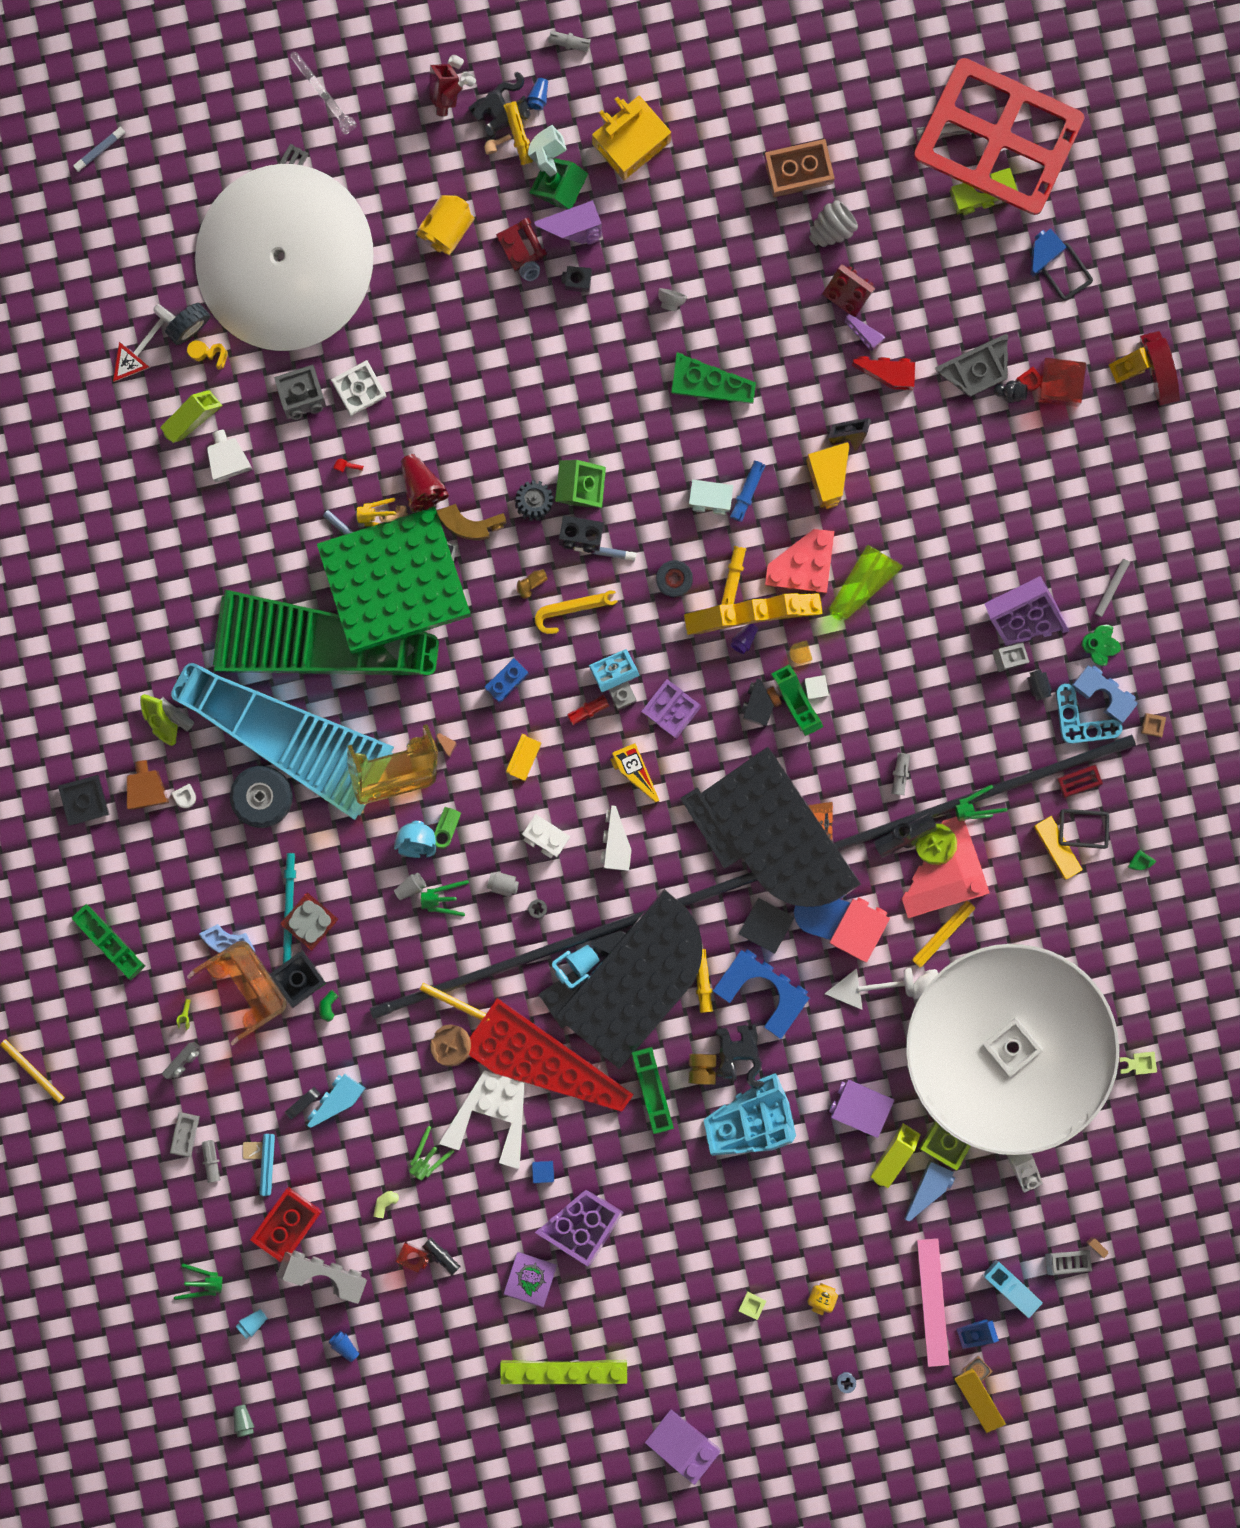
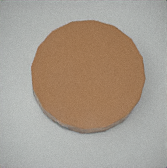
M451 1024L442 1026L435 1032V1036L431 1040V1053L434 1059L442 1065L449 1067L458 1066L466 1060L470 1053V1037L462 1027Z

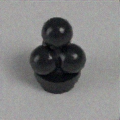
M1010 380L1006 386L1002 384L996 385L994 387V394L998 397L1005 395L1004 398L1007 403L1026 401L1028 385L1023 384V382Z

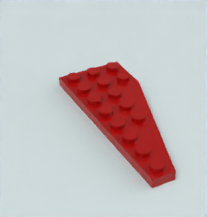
M498 998L470 1036L471 1049L469 1055L495 1074L621 1112L634 1095Z

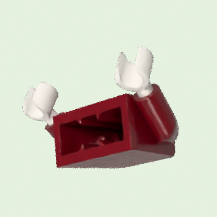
M451 55L448 64L430 65L429 96L436 107L437 116H448V108L456 107L457 95L463 90V86L472 87L476 82V79L473 78L474 75L469 72H463L459 81V77L452 67L459 69L464 60L457 55Z

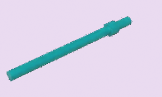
M287 853L286 870H284L286 885L283 964L291 958L292 928L289 926V920L293 914L294 878H296V870H294L295 853Z

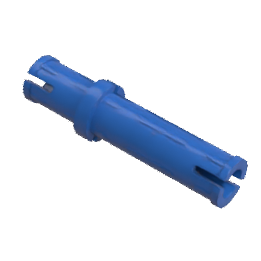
M753 461L742 491L736 497L737 502L730 515V518L742 522L748 506H751L754 491L766 467L762 462Z

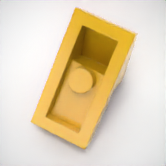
M1140 348L1109 364L1116 383H1120L1144 373L1152 365L1145 349Z

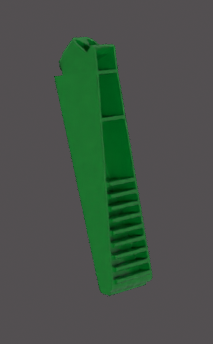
M224 589V596L221 597L213 665L214 672L431 675L436 669L439 640L434 634L427 632L402 638L398 661L384 647L385 644L351 654L338 614ZM410 643L414 647V651L407 657Z

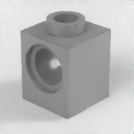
M629 682L609 690L617 710L637 702Z

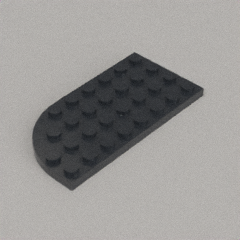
M766 747L701 792L756 879L770 894L779 900L802 907L823 906L841 899L861 885L769 747Z
M664 889L556 1014L558 1019L618 1069L623 1066L632 1055V1052L636 1051L686 993L698 974L702 961V939L697 923L688 909Z

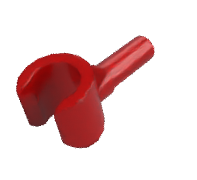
M338 459L333 467L340 472H344L345 467L361 471L364 468L362 465L352 464L344 459Z

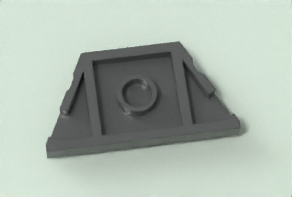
M1006 333L935 367V370L969 397L1008 379V335Z

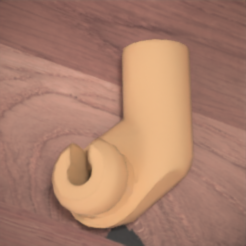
M397 506L396 515L379 516V520L389 523L397 518L407 516V507Z

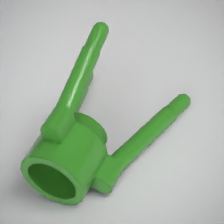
M430 1126L427 1127L417 1152L410 1162L412 1167L409 1172L420 1180H423L425 1176L429 1177L439 1165L454 1153V1150L451 1149L431 1167L428 1161L437 1150L436 1147L432 1148L424 1160L422 1158L419 1159L431 1130Z

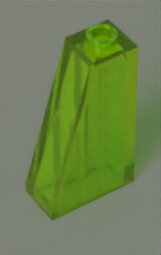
M867 545L831 604L829 611L832 613L830 615L839 621L842 619L846 621L898 574L903 565Z

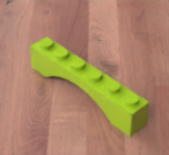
M501 1360V1384H627V1360L579 1362Z

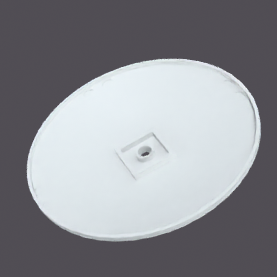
M1001 944L969 952L947 965L933 978L923 991L912 1013L907 1034L906 1052L910 1077L915 1091L926 1110L941 1127L957 1139L975 1148L998 1154L1021 1155L1056 1147L1077 1135L1091 1123L1104 1106L1113 1088L1119 1063V1039L1115 1019L1108 1002L1095 982L1083 970L1063 956L1046 949L1024 944ZM1011 1041H1015L1019 1045V1050L1015 1053L1009 1052L1007 1049V1044Z

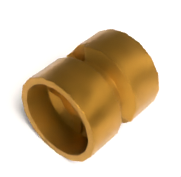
M689 1054V1066L692 1067V1070L689 1071L688 1083L715 1084L716 1073L713 1071V1068L716 1067V1055Z

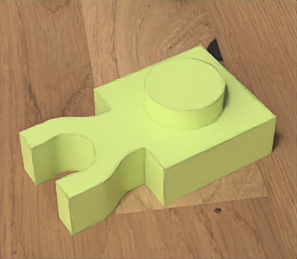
M1154 1051L1134 1053L1133 1059L1119 1058V1062L1126 1061L1128 1064L1126 1069H1120L1121 1074L1128 1073L1135 1069L1136 1075L1157 1072Z

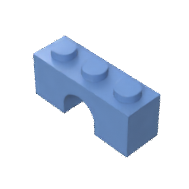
M1088 665L1072 686L1086 699L1090 698L1097 690L1104 691L1109 697V705L1104 713L1122 724L1138 704L1134 701L1136 699L1135 696L1128 691H1125V693L1118 688L1119 684L1111 678L1107 680L1103 677V672L1096 666L1090 667Z

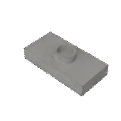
M182 1112L178 1113L170 1150L171 1154L185 1157L192 1156L200 1116Z

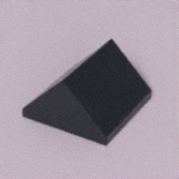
M303 950L269 974L292 1008L326 984L320 971Z

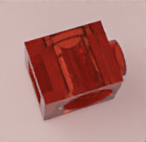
M405 1242L396 1262L418 1273L420 1269L425 1270L429 1258L426 1257L428 1252ZM412 1252L417 1253L420 1257L419 1262L416 1264L408 1260V1255Z

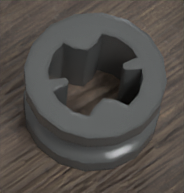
M533 900L529 904V913L535 918H541L547 912V905L542 900ZM537 903H541V908L544 909L541 914L539 912V915L534 914V909L532 908Z

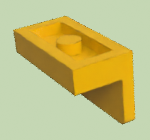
M522 734L506 773L526 781L542 743Z

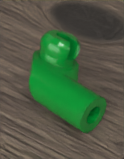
M330 990L319 1003V1015L326 1022L334 1019L331 1005L339 997L333 990Z

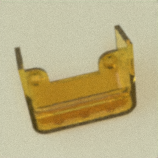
M427 724L423 725V736L412 738L407 744L406 750L368 760L365 754L355 753L352 745L347 746V765L354 794L359 804H368L431 786L436 781L438 749Z

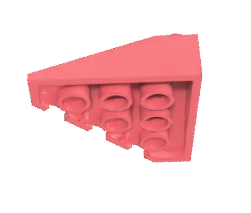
M957 816L941 822V824L949 827L955 834L957 850L953 858L947 863L930 865L923 862L922 866H918L912 878L913 883L909 891H905L902 897L907 918L989 894L965 821L959 822Z

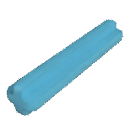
M274 1134L263 1135L259 1193L261 1196L271 1195Z

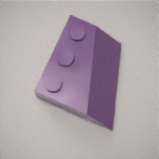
M593 201L534 222L537 227L561 238L581 244L587 243L590 245L598 242L599 238L602 237V224Z
M1041 576L984 603L990 620L1005 645L1028 641L1038 635H1043L1044 637L1051 636V632L1060 630L1062 633L1069 632L1068 626Z
M585 1190L535 1233L586 1266H591L624 1212Z

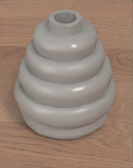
M835 200L832 204H826L823 207V211L819 212L818 219L814 221V226L810 227L811 235L809 238L815 246L826 247L828 244L833 245L835 242H842L844 239L851 238L853 232L858 229V224L848 208L839 200Z

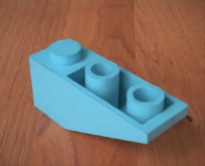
M347 1074L343 1076L338 1075L332 1083L334 1089L330 1094L326 1092L320 1100L322 1105L319 1110L314 1109L307 1118L310 1121L307 1126L311 1128L353 1106L366 1088Z
M997 1260L982 1275L1028 1318L1043 1303Z

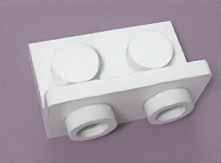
M535 814L522 833L525 837L523 841L532 847L537 844L543 848L541 852L549 858H552L553 855L558 857L571 837L537 814Z

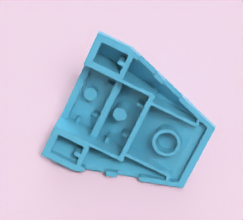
M776 1073L757 1080L764 1082L763 1087L758 1089L750 1088L744 1094L739 1093L735 1096L737 1099L726 1106L724 1104L704 1119L710 1154L712 1156L770 1151L794 1141L796 1132L789 1101Z

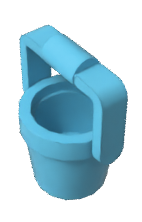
M586 945L572 954L570 951L565 952L553 961L552 968L562 984L565 983L569 989L573 990L589 977L586 973L600 960L593 949ZM565 958L571 969L580 978L573 984L569 982V978L557 966Z

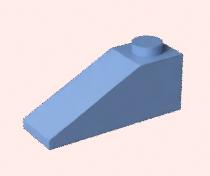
M929 1161L904 1219L911 1221L946 1192L947 1188H951L955 1177H953L954 1172Z

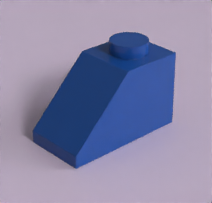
M1051 228L1047 232L1042 230L1034 237L1036 241L1032 246L1030 269L1032 277L1066 249L1065 244Z

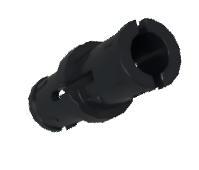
M432 1237L422 1246L432 1255L435 1262L443 1266L451 1276L461 1267L448 1254V1251L440 1247Z

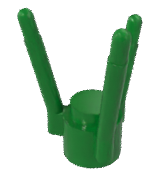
M990 785L965 799H960V804L955 805V812L960 822L970 819L992 818L993 814L1007 812V808L975 812L973 804H968L971 800L993 789V786Z
M465 880L438 888L427 889V892H421L422 909L428 908V912H440L464 917L465 913L435 907L439 906V902L457 900L456 897H439V894L435 893L469 884V881Z
M186 1264L181 1265L182 1268L210 1277H206L205 1282H184L185 1286L205 1287V1290L209 1291L174 1296V1300L207 1295L216 1296V1293L222 1292L223 1276H218V1272H209Z

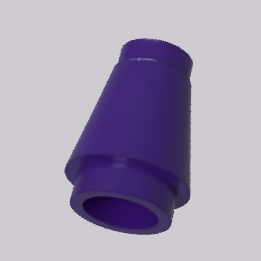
M747 624L732 638L731 647L735 651L745 654L746 651H749L759 629L754 624Z

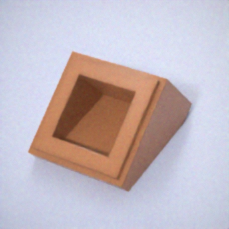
M440 733L437 734V738L447 755L451 757L457 745L456 742Z

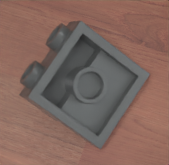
M313 365L274 377L287 419L298 420L305 413L311 412L316 414L321 412L324 407H327Z

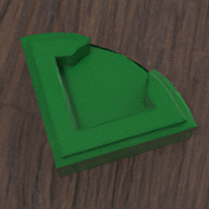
M1138 850L1127 867L1132 870H1145L1154 865L1156 860Z

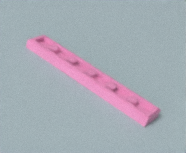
M938 1238L917 1240L928 1367L949 1365Z

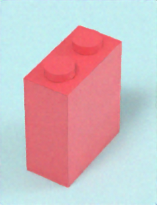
M858 897L857 900H851L829 944L867 963L890 918L886 916V911L878 907L874 910L868 907L869 902Z

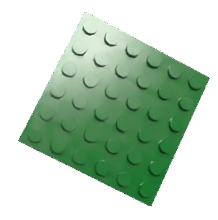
M436 507L397 518L389 523L384 522L317 543L351 654L471 617Z

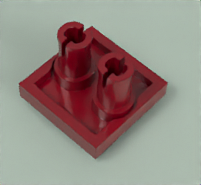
M841 264L822 295L856 318L875 288L872 282L867 283L868 279L860 278L855 269L851 271L852 267H845Z

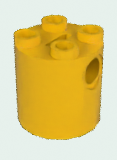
M441 195L418 228L416 235L424 241H430L432 243L430 246L439 253L442 251L450 255L475 218L470 212L469 204L462 198Z

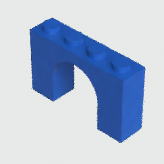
M748 949L745 952L740 950L712 991L730 1003L747 980L754 977H762L771 981L777 988L779 1001L775 1011L763 1027L782 1039L810 999L806 996L808 991L799 985L795 988L789 984L791 980L782 973L779 976L772 972L774 968L765 961L762 964L755 960L757 956Z

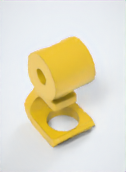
M195 340L189 343L187 347L188 354L195 361H202L207 356L212 360L217 352H221L216 367L218 370L224 368L228 352L222 344H213L209 349L204 342Z

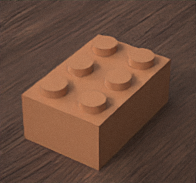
M825 139L765 152L764 161L773 198L834 183L835 178Z

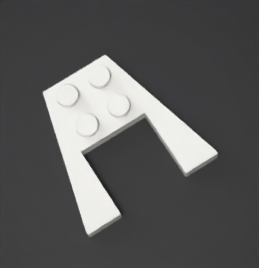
M484 1070L439 1144L460 1150L473 1110L511 1123L499 1163L519 1169L524 1082Z

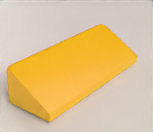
M1052 816L1033 826L1064 880L1082 871L1070 847L1059 844V828Z
M973 1368L955 1378L986 1433L1006 1425Z

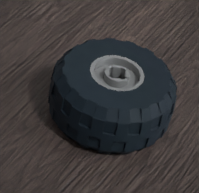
M254 766L244 770L236 777L230 791V803L235 815L243 823L255 828H267L281 822L290 811L293 800L292 789L286 777L278 770L269 766Z

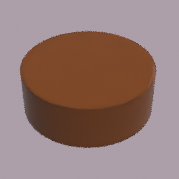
M774 686L767 688L766 691L774 707L782 705Z

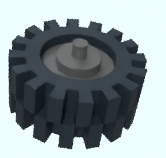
M532 480L531 483L525 482L524 486H520L515 497V508H518V514L522 513L524 519L529 517L530 521L533 518H536L537 521L540 520V517H546L553 503L551 489L548 490L546 484L542 486L541 481L538 484L535 483V480Z

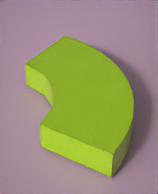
M146 694L140 696L141 711L144 719L148 721L153 729L152 732L166 744L171 746L176 744L178 725L166 716L162 700Z

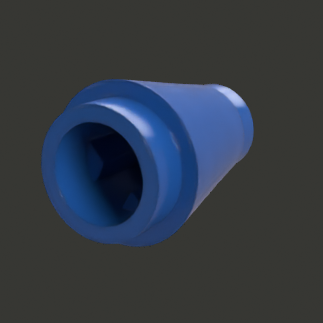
M537 78L527 97V105L531 109L543 110V107L546 106L549 82L544 78Z
M339 1331L328 1342L331 1345V1349L349 1360V1362H352L359 1355V1352L346 1333L343 1334Z

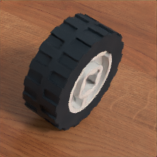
M200 303L192 304L169 323L165 333L175 345H180L192 338L204 327L210 319V314Z

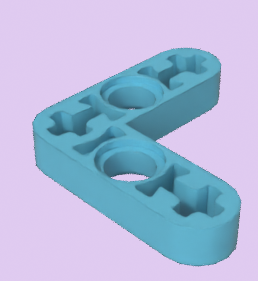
M1063 684L1057 688V708L1061 736L1064 742L1075 744L1116 738L1121 734L1122 725L1117 720L1080 723L1074 687L1070 684ZM1064 688L1067 691H1071V695L1068 696V702L1073 701V705L1061 706V702L1065 703V697L1060 695ZM1065 708H1070L1074 711L1072 719L1067 720L1063 717ZM1110 723H1113V726L1118 728L1114 735H1112L1111 731L1103 732L1104 737H1101L1102 730L1099 724H1103L1102 728H1108ZM1089 726H1094L1097 729V735L1093 738L1086 734V729ZM1079 727H1083L1082 735L1084 739H1080L1081 735L1074 736L1073 740L1070 737H1066L1069 729H1072L1073 732H1079Z

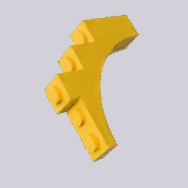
M798 593L782 594L767 599H752L737 604L718 605L684 614L687 635L746 624L793 617L815 616L823 613L819 594L798 595Z

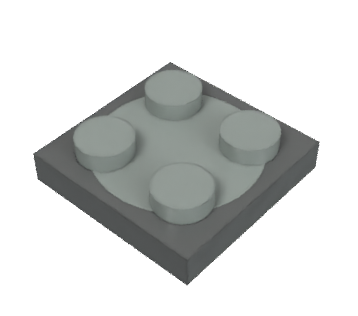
M196 1042L188 1043L162 1072V1075L167 1079L178 1078L185 1071L183 1066L187 1062H193L200 1054L197 1051L200 1046Z

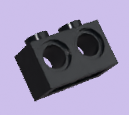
M563 515L559 545L569 550H573L575 547L583 548V551L587 553L600 551L604 522ZM567 531H574L576 535L568 537L565 533ZM589 534H593L597 538L593 541H590L586 538V536Z

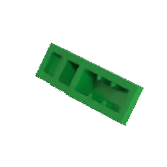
M85 904L72 917V920L90 940L102 950L129 980H132L146 967L88 904Z

